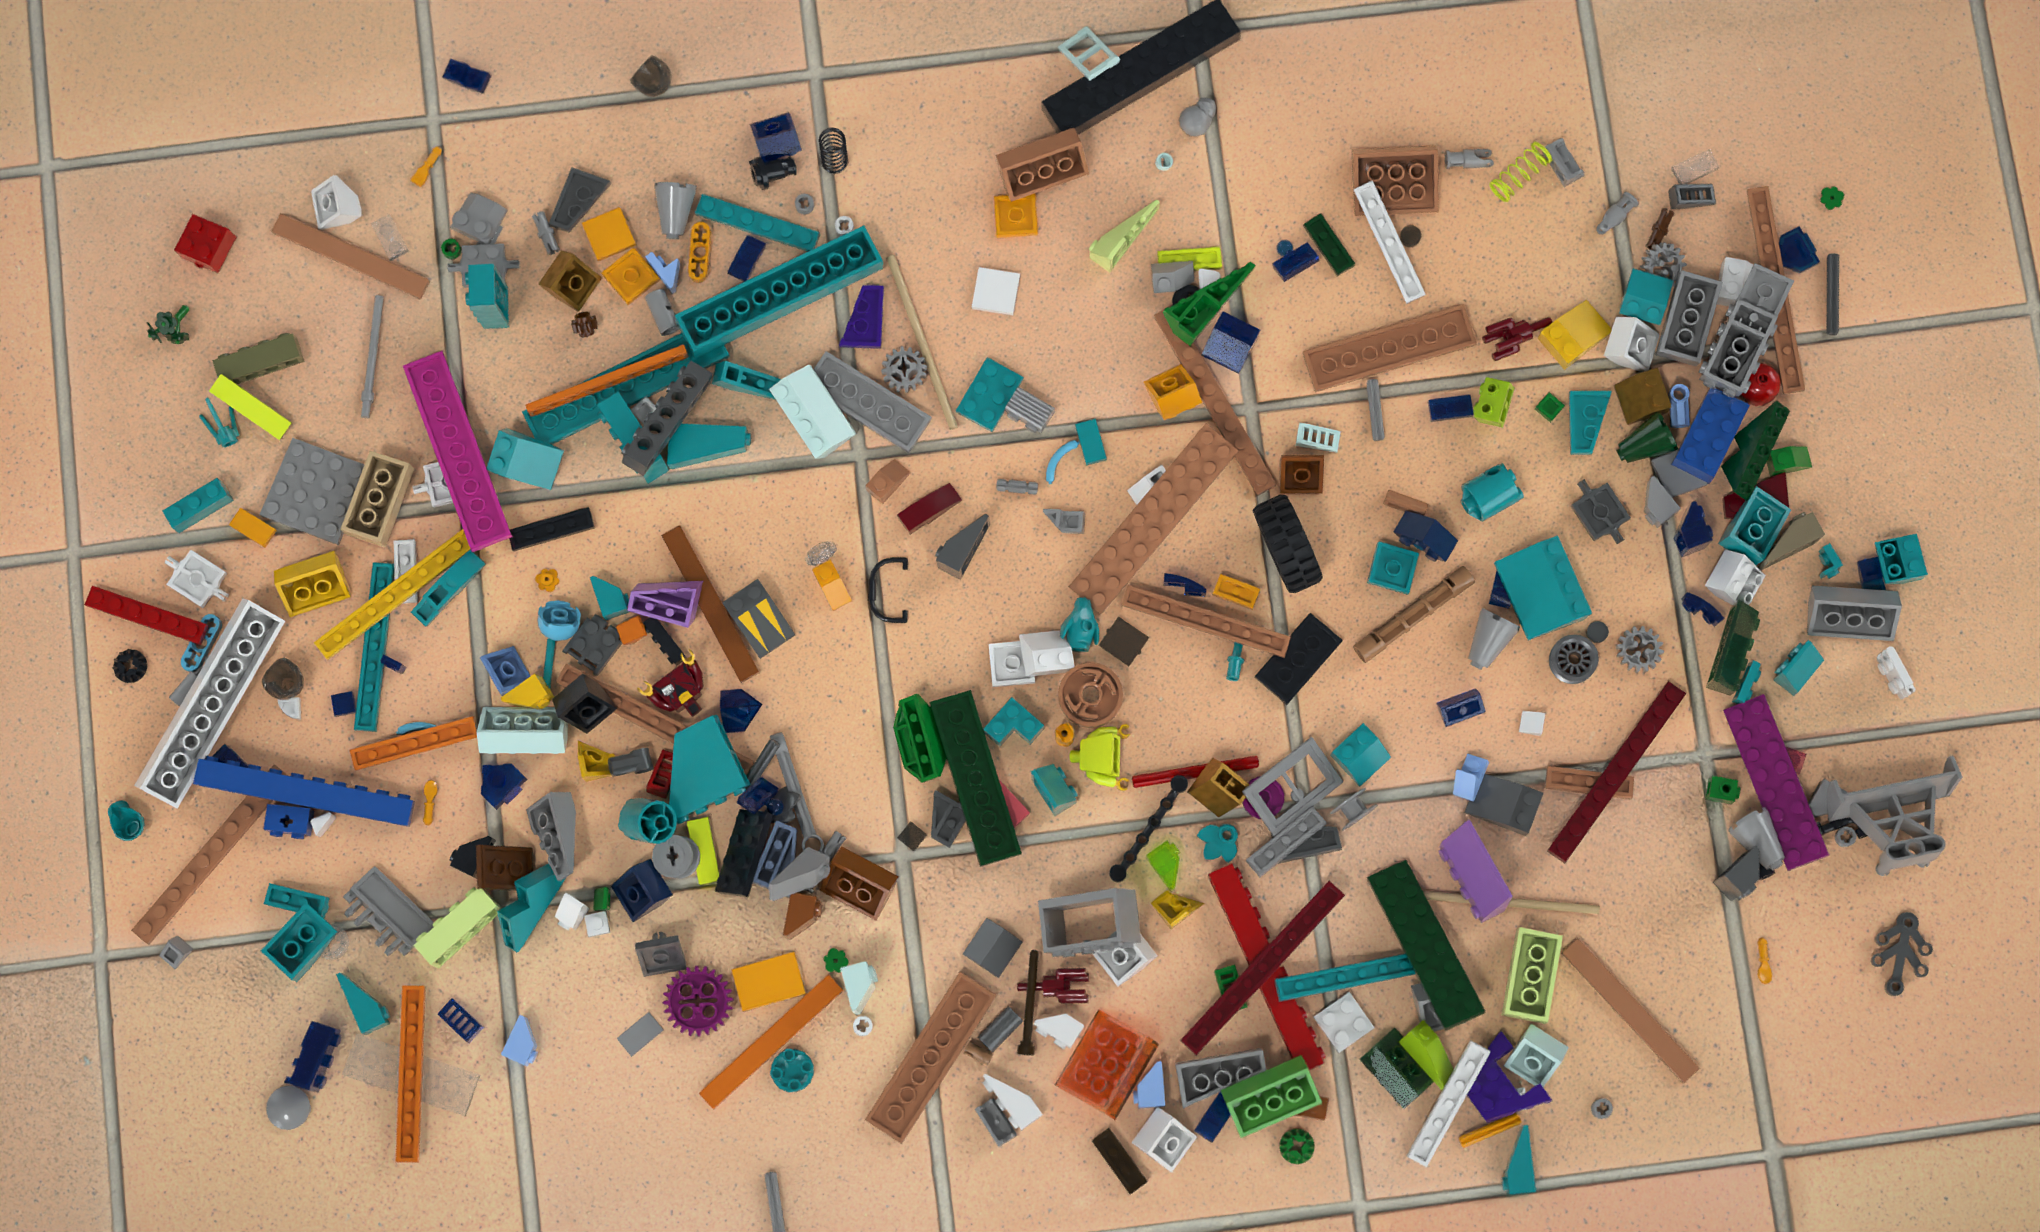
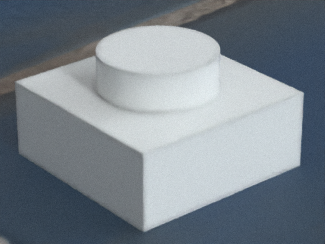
M606 911L584 915L588 937L610 933Z

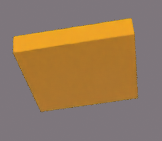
M1035 193L1014 201H1010L1008 195L994 196L996 238L1038 235Z
M620 207L582 222L598 261L636 246Z
M634 247L601 272L627 305L631 304L660 281L659 276Z

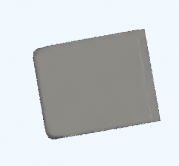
M176 936L167 942L159 956L171 967L177 969L191 953L192 947L179 936Z

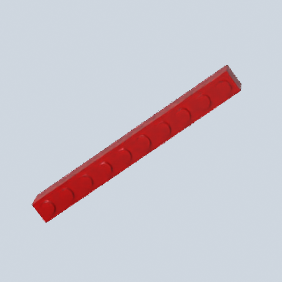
M1229 864L1209 873L1208 878L1250 966L1269 945L1267 939L1270 938L1267 928L1260 925L1258 919L1261 918L1257 907H1252L1249 901L1252 896L1248 887L1243 888L1240 880L1243 877L1239 868H1234L1233 864ZM1282 966L1259 989L1291 1058L1294 1059L1302 1055L1310 1071L1323 1065V1059L1326 1056L1322 1047L1316 1046L1314 1039L1317 1037L1312 1026L1308 1027L1304 1020L1307 1018L1303 1006L1298 1007L1295 999L1279 1002L1274 980L1289 977L1285 967Z

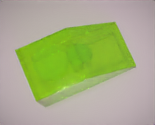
M1165 841L1148 853L1146 859L1169 891L1173 892L1176 885L1180 860L1178 854H1180V851L1174 843L1169 844L1168 841Z

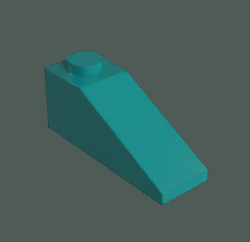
M723 361L716 364L711 384L732 391L776 400L769 389L782 379Z
M336 974L361 1034L367 1035L390 1024L388 1021L390 1014L386 1006L382 1007L376 999L345 974Z
M1528 1125L1521 1126L1504 1172L1505 1177L1501 1178L1502 1189L1507 1191V1195L1536 1192Z

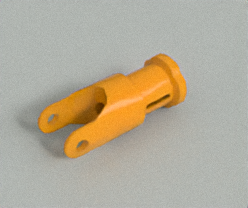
M1070 723L1061 724L1055 730L1056 743L1059 746H1070L1074 739L1073 726ZM1064 732L1067 736L1064 737L1061 733Z

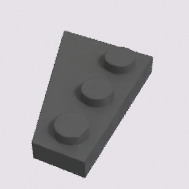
M571 168L549 225L570 233L610 186L611 181Z
M1323 826L1279 863L1342 850L1337 827Z

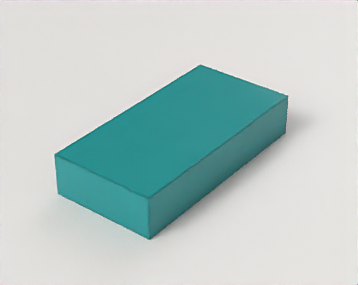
M1096 419L1075 424L1086 466L1106 461L1107 458Z

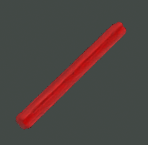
M1257 756L1221 761L1234 772L1259 767ZM1207 764L1132 776V784L1134 788L1168 783L1177 775H1182L1186 779L1198 778Z

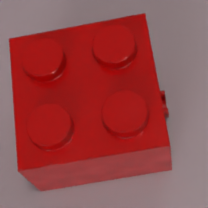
M192 214L174 251L182 259L194 263L200 269L204 267L219 273L237 237L228 228Z

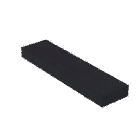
M587 507L510 529L512 537L509 540L514 552L595 529L590 508Z

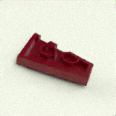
M1786 472L1755 485V487H1759L1789 508ZM1732 493L1722 498L1724 519H1733L1745 502L1738 494Z

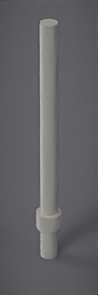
M376 295L374 301L365 387L361 394V401L363 402L362 418L370 417L371 403L374 402L373 383L384 298L380 295Z

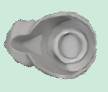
M1203 97L1198 100L1196 105L1185 108L1179 118L1182 130L1189 136L1197 137L1204 135L1211 124L1212 117L1216 113L1215 101Z

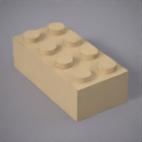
M370 451L340 530L345 535L386 547L414 472L411 464Z

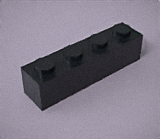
M650 617L643 622L646 632L653 635L651 637L656 644H660L661 647L659 649L663 654L667 653L669 656L667 659L671 664L677 666L683 662L681 653L684 658H687L657 619Z

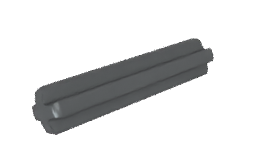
M771 739L768 741L748 772L747 778L751 785L745 787L747 791L743 793L744 795L750 794L779 749L780 743L776 740Z

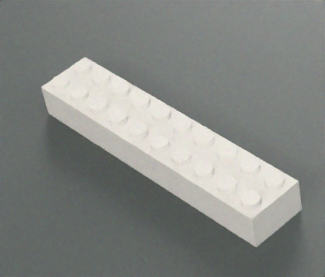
M242 598L134 786L178 809L194 781L198 759L205 760V756L209 755L285 620Z

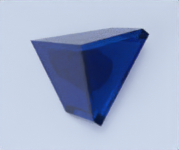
M743 689L720 691V713L725 732H746L745 730L763 704Z

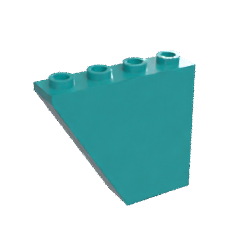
M712 715L674 735L669 805L676 813L678 825L689 820L688 816L695 812L696 815L709 810L707 806L713 803L717 806L726 802V797L733 793L734 796H738L747 791L745 787L751 784L718 715Z

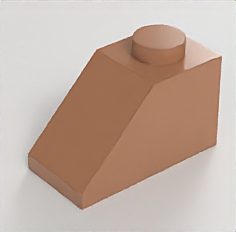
M894 459L872 477L865 485L866 490L880 503L884 504L910 475V471Z

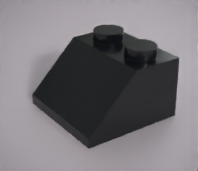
M581 674L552 699L557 717L586 734L618 709L617 705L599 683L584 674Z

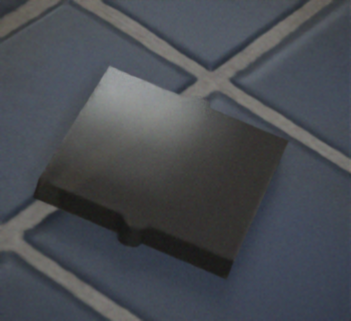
M1118 617L1112 627L1106 630L1107 634L1098 646L1127 666H1130L1136 656L1141 654V649L1149 637Z

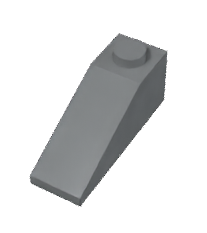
M807 847L769 883V900L775 901L816 886L830 873L829 857Z

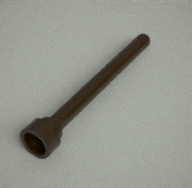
M1035 949L1030 951L1023 1040L1020 1041V1045L1017 1047V1054L1030 1056L1035 1054V1046H1033L1031 1041L1039 954Z

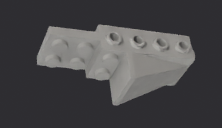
M1755 263L1735 305L1730 304L1725 314L1728 317L1726 324L1721 323L1717 331V335H1719L1717 343L1712 342L1708 350V354L1711 355L1708 362L1703 361L1699 373L1702 375L1699 380L1703 381L1705 386L1715 389V387L1721 389L1723 394L1731 398L1739 397L1742 393L1746 394L1751 384L1748 381L1751 373L1755 375L1760 365L1757 362L1760 355L1764 356L1769 346L1766 341L1769 336L1773 337L1778 327L1775 322L1794 280Z

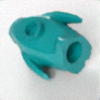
M1085 597L1076 599L1072 613L1064 620L1060 629V637L1063 639L1067 634V641L1074 652H1089L1092 639L1095 645L1099 642V627L1094 617L1091 602Z

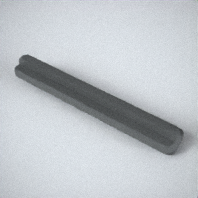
M1833 253L1827 256V335H1837L1839 333V254Z

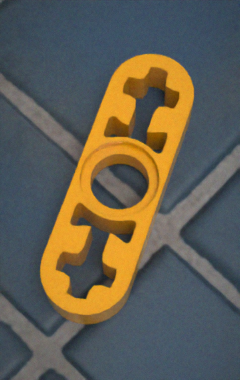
M697 222L691 229L688 274L695 283L704 282L708 277L711 230L705 222ZM700 228H704V231L707 232L702 235L703 242H699V235L696 233L700 231ZM696 248H704L706 250L703 257H696L694 255ZM697 263H700V269L703 272L699 274V277H696L695 273H693L697 271Z

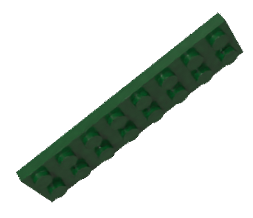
M971 690L931 701L929 703L979 866H986L1021 855L1019 842Z
M1407 860L1368 876L1367 881L1444 1030L1447 1031L1484 1014L1485 1009Z

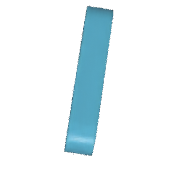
M208 614L202 618V623L207 624L208 621L212 622L214 620L216 626L215 628L211 627L208 631L211 637L205 635L204 638L207 640L205 648L198 649L195 643H189L181 658V666L186 671L193 672L202 667L205 656H208L222 629V621L217 616ZM192 650H195L196 652L200 653L201 656H198L197 654L195 656ZM194 658L196 665L189 667L188 659L192 660Z

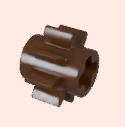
M580 312L574 316L575 320L571 321L573 333H579V336L583 338L592 336L595 333L594 329H598L596 316H590L589 312Z

